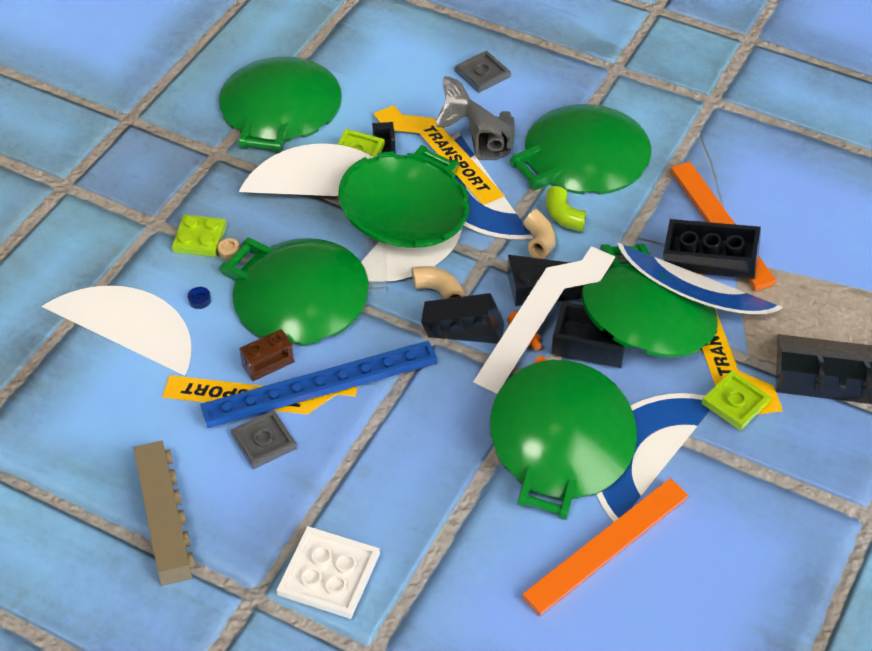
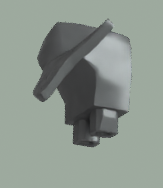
M444 76L443 88L446 102L438 115L436 126L441 128L448 127L461 118L468 117L473 148L477 159L498 160L507 156L511 152L515 141L514 117L511 116L510 111H502L499 117L494 116L470 99L461 82L452 77Z

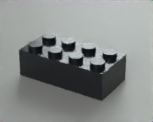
M670 219L663 261L697 274L755 279L760 249L761 227Z

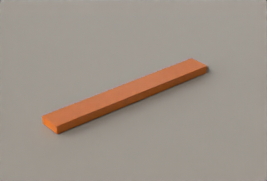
M691 162L671 167L670 173L705 222L735 224ZM758 256L755 279L746 278L754 291L773 286L776 282L775 277Z
M669 478L522 594V599L540 617L687 499L688 494Z

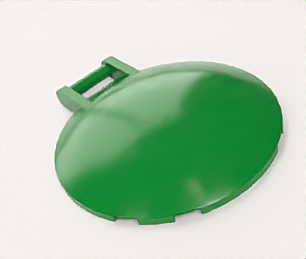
M271 57L252 62L233 73L221 89L219 106L226 123L231 128L235 127L240 131V148L254 147L280 153L285 142L291 141V138L311 136L319 132L318 128L324 124L328 125L337 115L342 97L337 79L329 70L318 63L297 57Z
M575 104L557 108L540 117L528 131L525 140V150L513 155L509 163L522 173L529 181V186L533 190H538L550 184L551 186L558 185L567 188V192L584 195V192H597L598 195L624 189L642 176L643 171L650 162L651 144L644 129L628 115L601 105ZM525 164H527L535 172L537 176H535Z
M421 145L414 154L407 153V156L395 155V152L377 153V157L369 159L364 157L346 170L339 184L338 198L340 207L350 223L370 238L397 247L420 248L447 241L462 229L470 209L467 190L463 184H460L455 179V173L459 168L460 162L456 160L451 161L428 150V147Z
M248 237L242 242L243 246L227 262H223L219 266V271L224 276L235 281L232 295L233 305L240 322L258 338L265 337L282 329L291 343H301V346L319 343L320 339L330 335L336 336L347 329L359 317L368 299V276L361 261L345 247L327 240L300 238L280 242L268 247ZM248 252L255 254L241 270L235 267Z
M602 244L600 246L601 251L615 256V259L601 281L583 285L582 302L589 318L601 331H608L614 336V341L631 349L632 346L644 349L645 354L658 357L688 356L699 352L700 348L710 344L715 336L718 325L714 307L681 296L645 276L628 260H618L616 255H623L619 246L611 247L609 244ZM645 244L627 246L650 255Z
M547 360L524 367L504 383L491 409L489 427L490 436L496 449L495 453L504 468H507L517 478V481L522 484L517 501L519 506L524 507L528 505L557 514L558 518L566 520L572 499L588 495L593 496L609 488L623 475L633 458L637 441L635 417L628 400L617 385L607 376L582 363L568 360ZM529 491L562 501V503L559 505L528 494Z

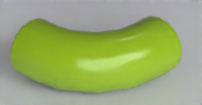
M552 186L547 189L545 197L546 210L552 220L563 228L583 233L586 211L575 209L567 203L568 193L564 188Z

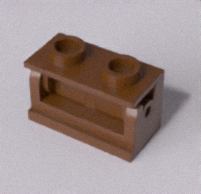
M282 329L239 348L242 366L252 381L258 380L295 362L292 351L293 344Z

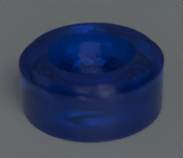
M195 287L188 292V302L192 308L203 309L211 303L210 291L205 287Z

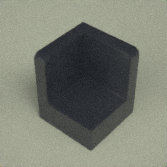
M393 122L372 123L373 136L385 140L381 153L395 152L396 155Z

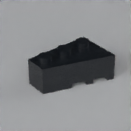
M508 255L507 274L515 306H522L547 267L571 262ZM583 285L565 288L557 301L582 299Z
M491 293L424 302L421 324L429 338L498 344L503 336L504 321Z

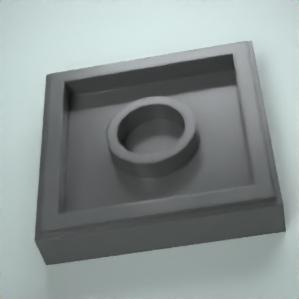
M487 50L455 66V72L478 93L511 77V71Z
M275 410L230 430L233 439L252 469H256L297 449L296 442Z

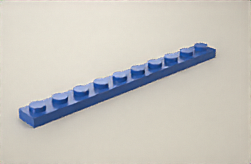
M428 340L200 404L206 426L210 428L437 364V357Z

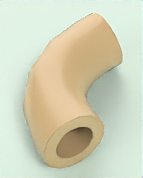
M536 208L526 217L522 225L534 238L528 245L530 255L533 258L544 259L552 252L556 245L555 231L549 220Z
M433 266L412 267V280L415 290L432 289L439 292L443 299L465 296L458 279L446 270Z

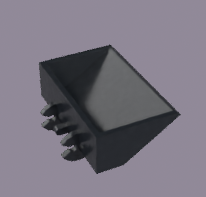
M777 334L775 391L777 393L872 404V345Z

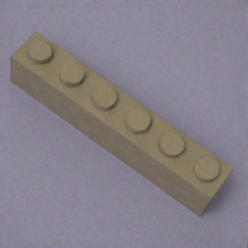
M163 440L135 446L133 449L161 586L193 579L191 568H195L193 553H187L186 550L187 546H191L188 530L182 531V525H186L184 511L178 510L177 507L178 504H182L179 489L174 490L173 484H177L174 469L169 470L168 465L173 464L170 449L165 450Z

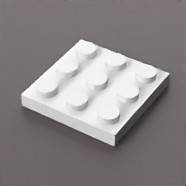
M307 526L277 588V596L351 619L378 560L380 548Z

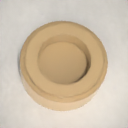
M232 238L221 240L217 246L218 254L222 259L229 260L240 249L239 242Z

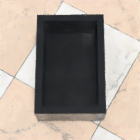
M562 301L553 334L551 354L621 368L626 347L614 341V336L608 331H601L589 318L583 305Z

